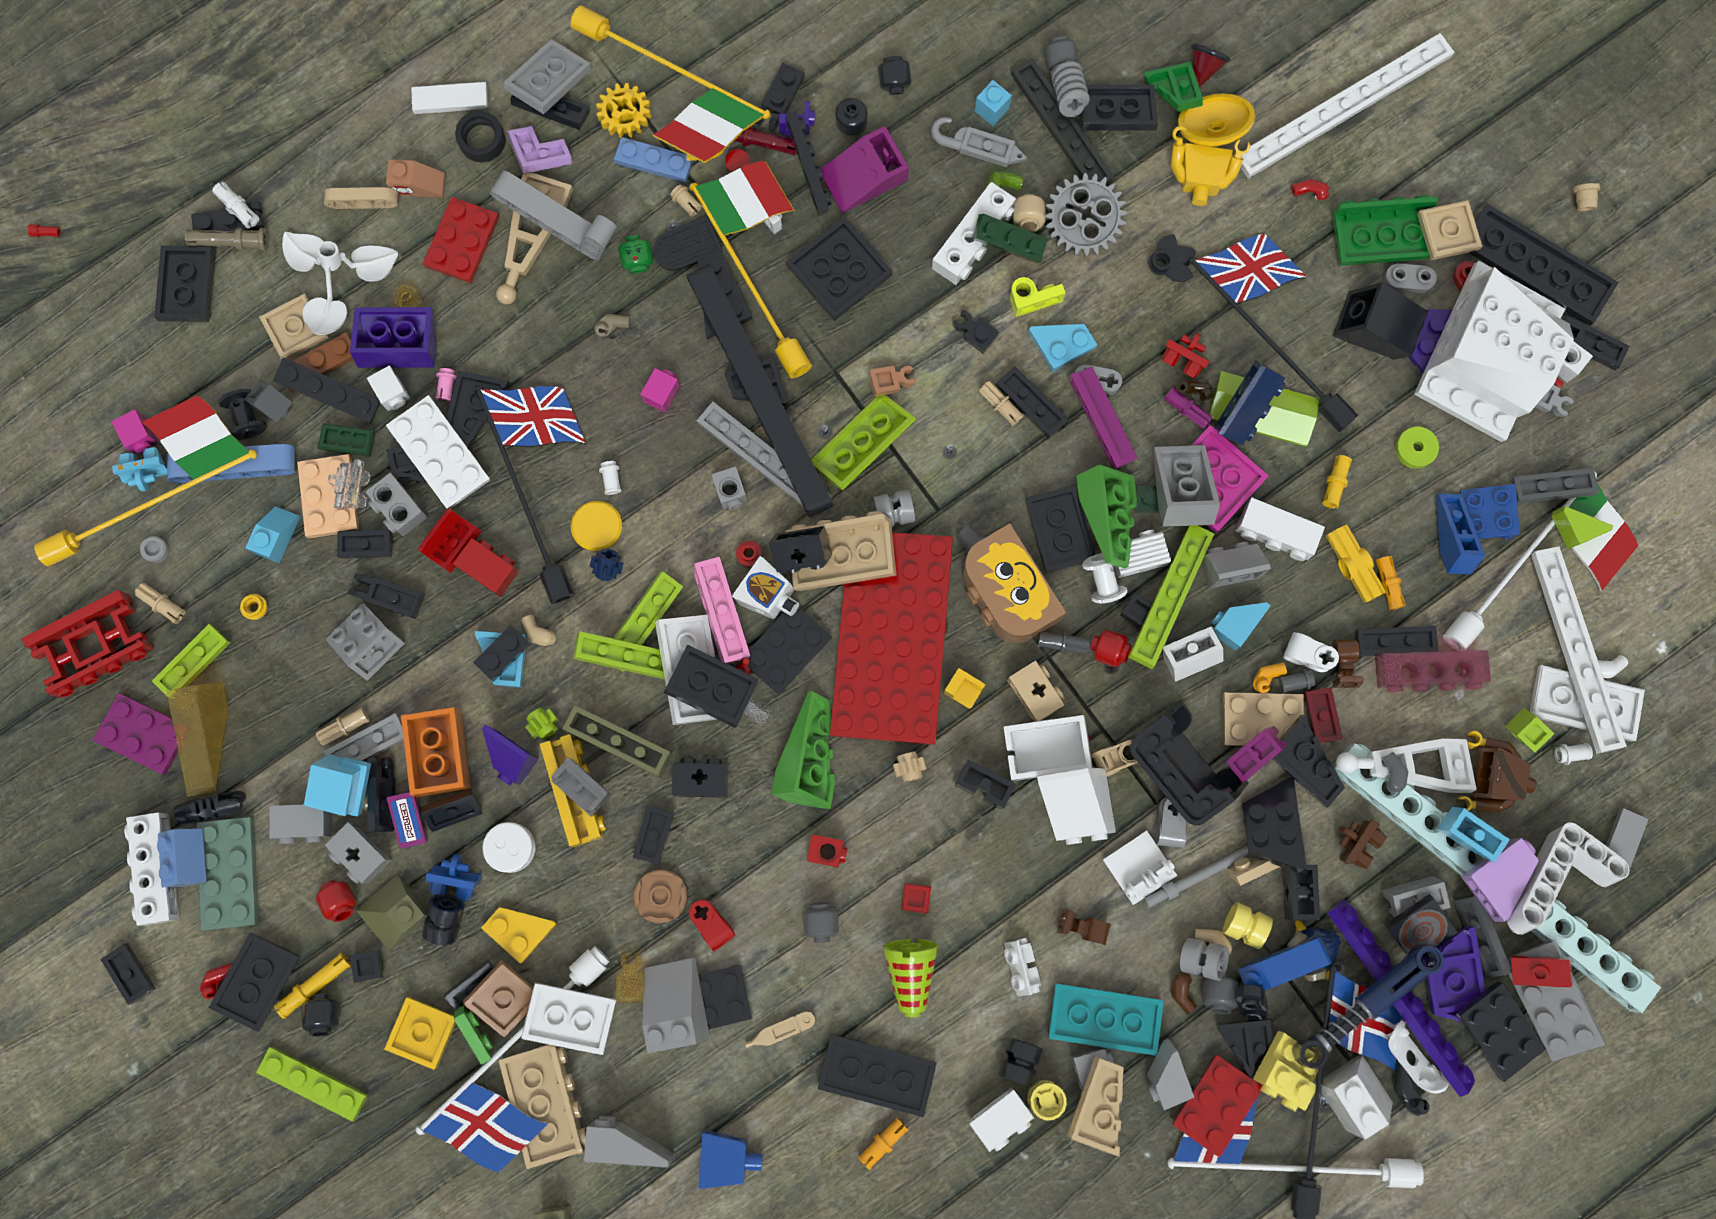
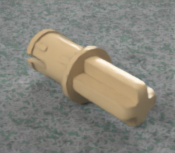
M991 381L986 382L980 388V393L995 407L994 411L998 410L1012 427L1025 416L1009 401L1010 397H1005Z
M141 583L135 589V595L151 606L153 612H159L174 624H178L184 618L182 615H185L186 611L170 601L168 595H161L146 583Z
M361 707L343 718H336V722L319 730L316 733V737L320 744L325 746L343 735L349 736V732L370 722L366 711Z

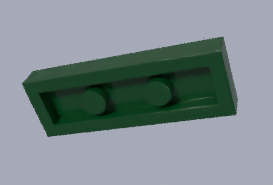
M984 213L978 215L972 237L973 240L1034 263H1041L1048 240L1046 237Z

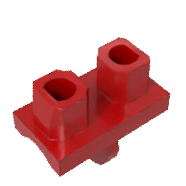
M1196 333L1193 339L1185 334L1180 341L1189 346L1187 349L1169 339L1162 361L1173 367L1180 355L1189 359L1183 373L1192 378H1195L1210 362L1192 352L1193 349H1196L1203 353L1206 348L1205 345L1198 342L1201 336L1199 333Z

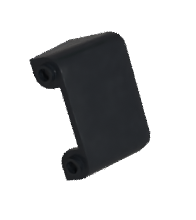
M1180 700L1132 740L1130 751L1181 816L1189 824L1199 826L1233 803L1249 782L1247 780L1242 782L1231 767H1226L1215 774L1182 733L1191 725L1192 714Z

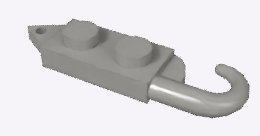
M948 117L939 118L932 125L931 134L938 144L958 150L962 154L1006 168L1009 164L1026 161L1027 157L1017 148L1013 140L972 127L960 129L954 138L942 135L939 132V127L943 123L952 122V119Z

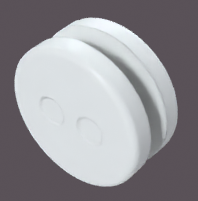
M505 822L494 826L487 833L483 841V855L486 862L493 869L500 872L514 873L523 870L531 863L536 851L535 839L532 833L526 827L512 822Z

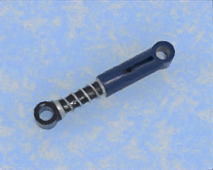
M1433 946L1413 947L1409 951L1408 956L1355 998L1354 1007L1352 1009L1347 1008L1343 1016L1338 1015L1336 1022H1330L1329 1027L1326 1030L1321 1029L1319 1034L1316 1033V1035H1311L1308 1039L1297 1041L1292 1050L1295 1061L1299 1065L1311 1069L1322 1067L1327 1061L1329 1052L1332 1051V1046L1337 1042L1340 1044V1040L1345 1036L1349 1037L1348 1033L1353 1029L1358 1030L1357 1026L1362 1022L1366 1023L1365 1020L1367 1018L1375 1020L1426 977L1440 971L1444 963L1441 951ZM1425 952L1430 958L1429 964L1426 967L1421 962V957ZM1312 1046L1315 1050V1056L1312 1060L1308 1061L1305 1057V1051L1308 1047Z

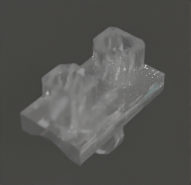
M355 460L352 463H341L340 467L337 468V474L328 476V483L335 486L334 508L339 510L346 508L359 509L366 506L367 497L360 493V487L368 484L370 472L363 469V461Z

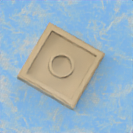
M1468 200L1420 210L1417 213L1431 260L1477 251L1483 247Z
M305 293L259 317L281 359L289 360L329 339L328 334H314L305 324L302 314L303 308L310 301Z

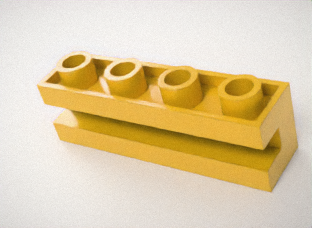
M569 734L553 742L541 743L540 748L569 846L576 847L604 838L603 831L606 830L603 816H598L596 812L590 817L551 781V776L568 757L573 759L590 775L587 764H582L580 755L584 754L580 740H575V737Z

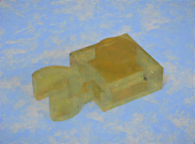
M636 954V962L630 966L626 964V956L622 955L620 963L625 970V974H617L616 1002L643 1003L644 973L637 974V970L641 966V957L639 954Z

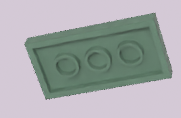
M246 817L197 823V829L203 828L206 882L199 884L201 931L259 925L254 818Z

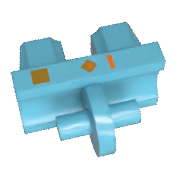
M156 447L145 449L143 451L144 459L137 460L133 453L120 454L118 465L112 466L113 473L117 474L124 484L128 483L130 487L137 485L142 492L149 490V482L156 481V477L167 475V464L163 461L162 454Z

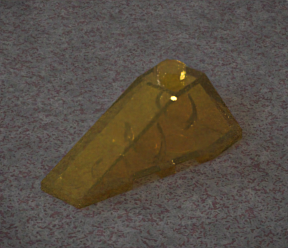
M223 682L167 690L187 797L215 792L228 711Z

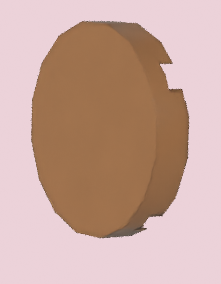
M664 869L653 870L644 875L636 884L634 891V905L647 921L657 924L667 923L679 917L685 909L688 900L687 888L683 880L674 872Z

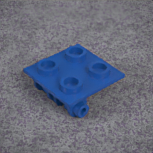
M1516 484L1461 490L1479 539L1497 537L1512 539L1513 536L1520 535Z

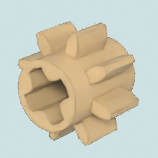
M916 752L897 756L898 763L893 764L896 778L902 776L904 783L923 778L921 771L927 769L924 757L917 758Z

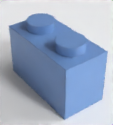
M203 828L173 829L158 833L157 850L160 860L159 877L161 879V888L192 886L205 883L206 869Z

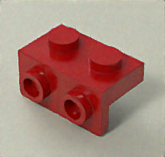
M448 508L418 547V551L449 573H452L456 567L453 564L471 538L476 541L482 531Z

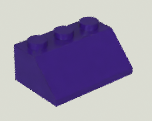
M355 307L350 354L358 368H386L387 366L391 368L435 367L437 344L432 307Z

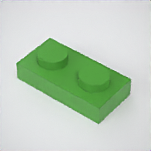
M465 1005L454 1011V1020L482 1065L491 1059L493 1044L486 1033L482 1035L477 1026L480 1023L475 1013L472 1011L468 1012Z

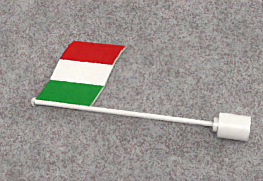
M1598 485L1599 492L1596 496L1570 498L1563 507L1566 506L1614 525L1612 531L1571 548L1591 572L1601 592L1635 551L1638 543L1629 526L1608 502ZM1553 519L1477 612L1463 611L1445 632L1443 639L1450 647L1459 652H1465L1484 629V624L1480 615L1555 525Z

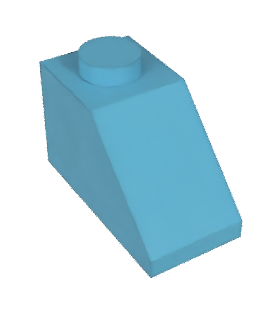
M275 506L255 525L245 548L258 556L280 564L301 516Z
M1265 602L1230 607L1224 613L1219 611L1211 621L1217 638L1236 651L1243 645L1271 605Z
M1452 807L1438 827L1439 831L1458 844L1492 862H1496L1510 840L1465 808Z

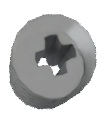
M1067 61L1056 65L1050 73L1060 112L1064 116L1075 117L1083 111L1090 99L1081 65L1075 61Z

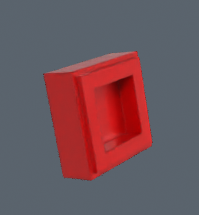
M905 883L901 910L928 914L931 887Z

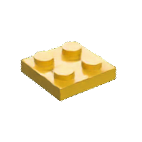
M406 997L384 1050L435 1070L440 1063L456 1025L454 1015L414 998Z

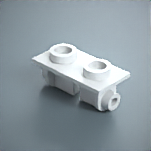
M1027 938L1004 943L1005 959L1010 966L1012 974L1011 983L1017 996H1027L1040 992L1039 986H1041L1037 967H1027V963L1035 961L1031 942L1028 943Z

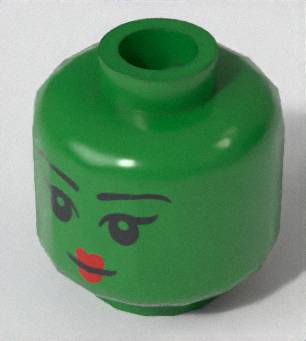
M640 235L625 237V242L621 243L618 247L621 266L623 269L629 270V274L646 272L649 270V266L653 264L654 260L650 242L640 239Z

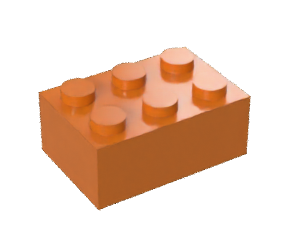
M452 707L402 715L401 721L410 795L423 797L471 789L461 710Z

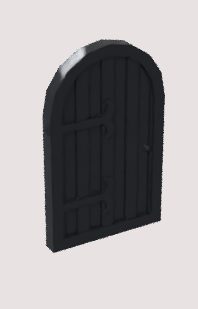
M708 216L664 233L656 240L653 249L655 260L659 266L670 271H677L698 263V260L718 251L723 253Z

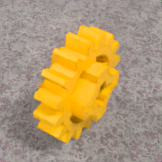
M618 83L615 84L616 90L614 91L606 88L608 95H600L602 103L596 104L598 110L597 117L601 121L602 128H608L610 135L618 132L619 138L623 137L624 133H628V136L631 138L633 131L639 134L642 133L640 126L647 127L648 122L646 118H651L649 110L651 106L649 100H646L645 92L639 93L638 86L633 87L631 90L628 83H625L624 88H620ZM636 103L640 106V112L637 111ZM608 109H609V110L611 111V113H612V114H611V115H612V118H611V119H610L609 116H608Z

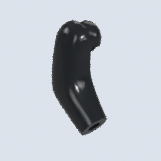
M1396 1064L1394 1091L1397 1097L1411 1114L1416 1116L1427 1114L1430 1109L1428 1101L1422 1099L1417 1093L1412 1078L1404 1067Z

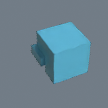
M328 754L311 764L304 806L342 816L349 814L358 817L362 814L371 763Z

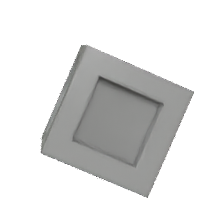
M736 466L711 474L722 508L733 510L743 506V502H746L747 498ZM733 485L737 487V491L733 495H726L723 493L725 487Z

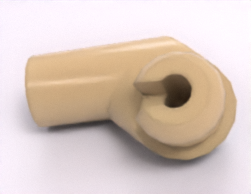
M528 615L521 619L526 636L531 643L541 646L553 645L555 643V633L537 627L533 615Z

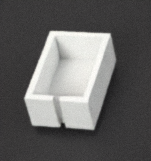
M1084 715L1004 726L1007 751L1015 752V756H1008L1010 775L1013 781L1093 768Z

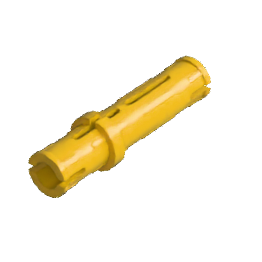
M340 952L338 956L304 983L294 986L293 991L274 1005L275 1010L279 1009L277 1011L279 1016L286 1019L298 1007L310 1001L311 997L347 968H350L351 962H347L348 958Z

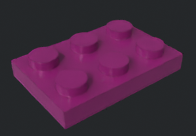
M118 693L92 741L162 775H166L191 727L128 696Z

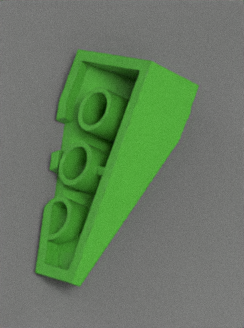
M813 691L807 693L777 765L771 795L789 803L831 809L835 775L830 772V759L833 758V750H829L828 740L831 729L830 700Z

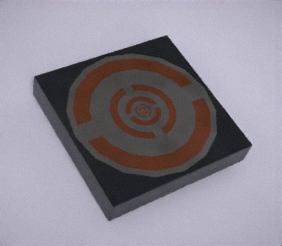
M1430 894L1384 924L1407 956L1409 951L1415 946H1433L1437 948L1458 934Z

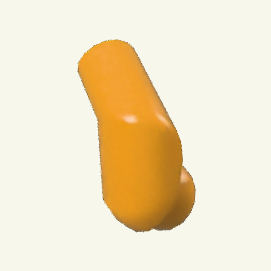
M1285 663L1260 667L1253 680L1254 689L1260 693L1268 692L1270 690L1269 685L1274 677L1287 674Z

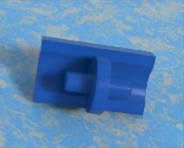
M454 854L451 861L443 859L441 866L434 865L432 871L427 872L426 881L430 882V893L433 895L446 894L449 885L457 887L455 897L469 901L475 887L481 881L482 874L470 872V865L462 863V856L460 854Z

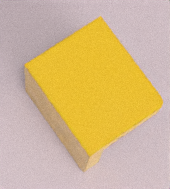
M958 668L946 687L944 694L966 708L971 709L985 684Z

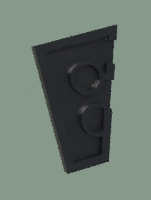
M458 371L446 419L468 449L487 421L478 394L474 393L475 386H482L484 390H506L510 384L509 381Z
M1300 715L1279 739L1281 741L1285 740L1287 746L1272 760L1320 804L1328 808L1345 787L1332 763L1326 758L1318 738L1314 736L1308 725L1309 722L1305 715Z

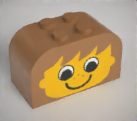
M1010 523L977 542L968 552L962 571L963 582L968 590L965 592L972 605L977 604L982 612L979 616L986 627L990 626L994 633L1003 641L1013 644L1024 643L1037 636L1041 631H1045L1060 622L1066 614V611Z

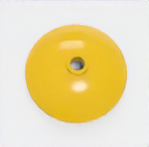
M1213 94L1202 97L1203 106L1183 110L1178 118V125L1187 128V131L1179 130L1184 138L1197 145L1214 147L1230 144L1243 137L1254 124L1255 112L1251 103L1240 96Z

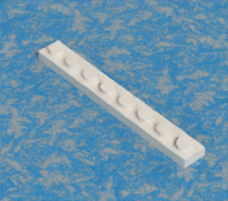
M1560 547L1535 551L1531 554L1596 754L1627 747Z

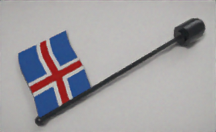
M1330 965L1327 968L1330 972L1323 1023L1324 1030L1329 1027L1330 1022L1334 1023L1337 1021L1338 1015L1343 1016L1347 1008L1352 1009L1356 1002L1355 998L1367 989L1339 974L1338 968L1334 965ZM1392 1005L1375 1020L1367 1018L1365 1020L1366 1023L1362 1022L1357 1026L1358 1030L1353 1029L1348 1033L1349 1037L1345 1036L1340 1040L1339 1045L1352 1052L1376 1059L1395 1071L1397 1058L1389 1048L1388 1042L1390 1037L1388 1034L1394 1032L1393 1026L1401 1021L1402 1016ZM1324 1065L1318 1068L1306 1177H1300V1180L1293 1182L1290 1209L1293 1210L1292 1216L1296 1219H1315L1316 1215H1319L1322 1187L1316 1184L1317 1180L1311 1178Z

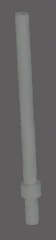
M1248 846L1217 860L1175 883L1169 882L1161 886V890L1144 898L1146 905L1150 908L1166 899L1170 901L1179 896V892L1234 865V862L1238 859L1249 857Z

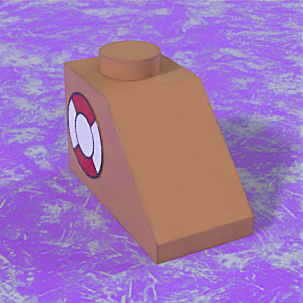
M388 159L386 184L389 188L395 189L398 192V196L444 198L445 172L416 161Z

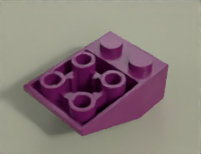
M885 126L862 137L820 169L823 180L842 213L908 181L909 167Z

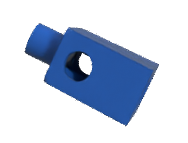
M704 1130L701 1144L699 1189L743 1184L746 1170L762 1171L763 1154L747 1153V1139Z

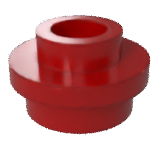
M753 541L741 543L736 550L737 560L746 567H753L758 558L762 557L761 547ZM751 549L754 551V554L748 558L744 555V552Z

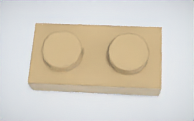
M1248 857L1238 859L1227 870L1230 877L1241 886L1280 866L1271 864L1268 860Z

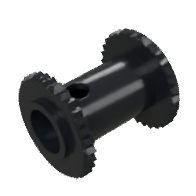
M238 389L228 392L218 401L219 406L230 409L236 425L230 433L237 440L255 437L263 433L267 428L265 421L256 420L251 405L244 400L250 393V389Z

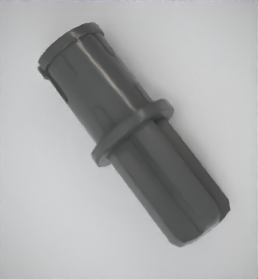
M1041 631L1037 647L1060 650V653L1070 651L1088 654L1091 642L1087 638L1068 636L1066 632H1063L1062 635Z

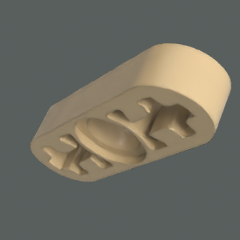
M387 187L328 188L324 191V205L333 209L394 208L398 205V192Z

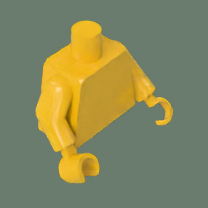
M1177 126L1172 133L1176 142L1173 143L1171 169L1176 180L1181 183L1182 191L1193 193L1192 204L1205 206L1207 205L1208 196H1217L1219 190L1226 189L1237 177L1244 160L1242 155L1249 151L1250 142L1248 141L1245 150H1239L1237 146L1240 139H1238L1234 144L1236 153L1232 155L1233 150L1183 143V138L1177 137L1176 132L1180 129L1187 131V128Z

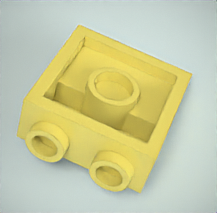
M1278 1031L1253 1080L1262 1085L1260 1090L1273 1098L1277 1096L1282 1098L1281 1104L1296 1112L1297 1108L1306 1111L1316 1091V1085L1313 1081L1318 1073V1069L1299 1065L1295 1061L1292 1051L1297 1041L1287 1034ZM1307 1048L1305 1057L1310 1061L1314 1058L1315 1053Z

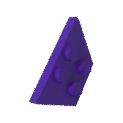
M1430 309L1426 314L1424 326L1416 342V349L1412 356L1408 357L1414 365L1419 367L1422 375L1452 310Z
M1471 925L1463 928L1458 934L1437 948L1443 955V967L1440 971L1430 974L1425 978L1431 1013L1460 1023L1462 1022L1456 1013L1485 991L1476 929ZM1428 955L1422 959L1425 967L1430 961Z

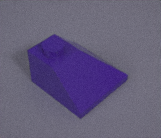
M485 724L482 731L493 768L499 772L497 777L508 785H511L513 782L521 785L538 761V758L498 730Z

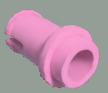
M440 368L439 373H436L438 386L435 399L451 402L453 384L457 376L455 375V370Z

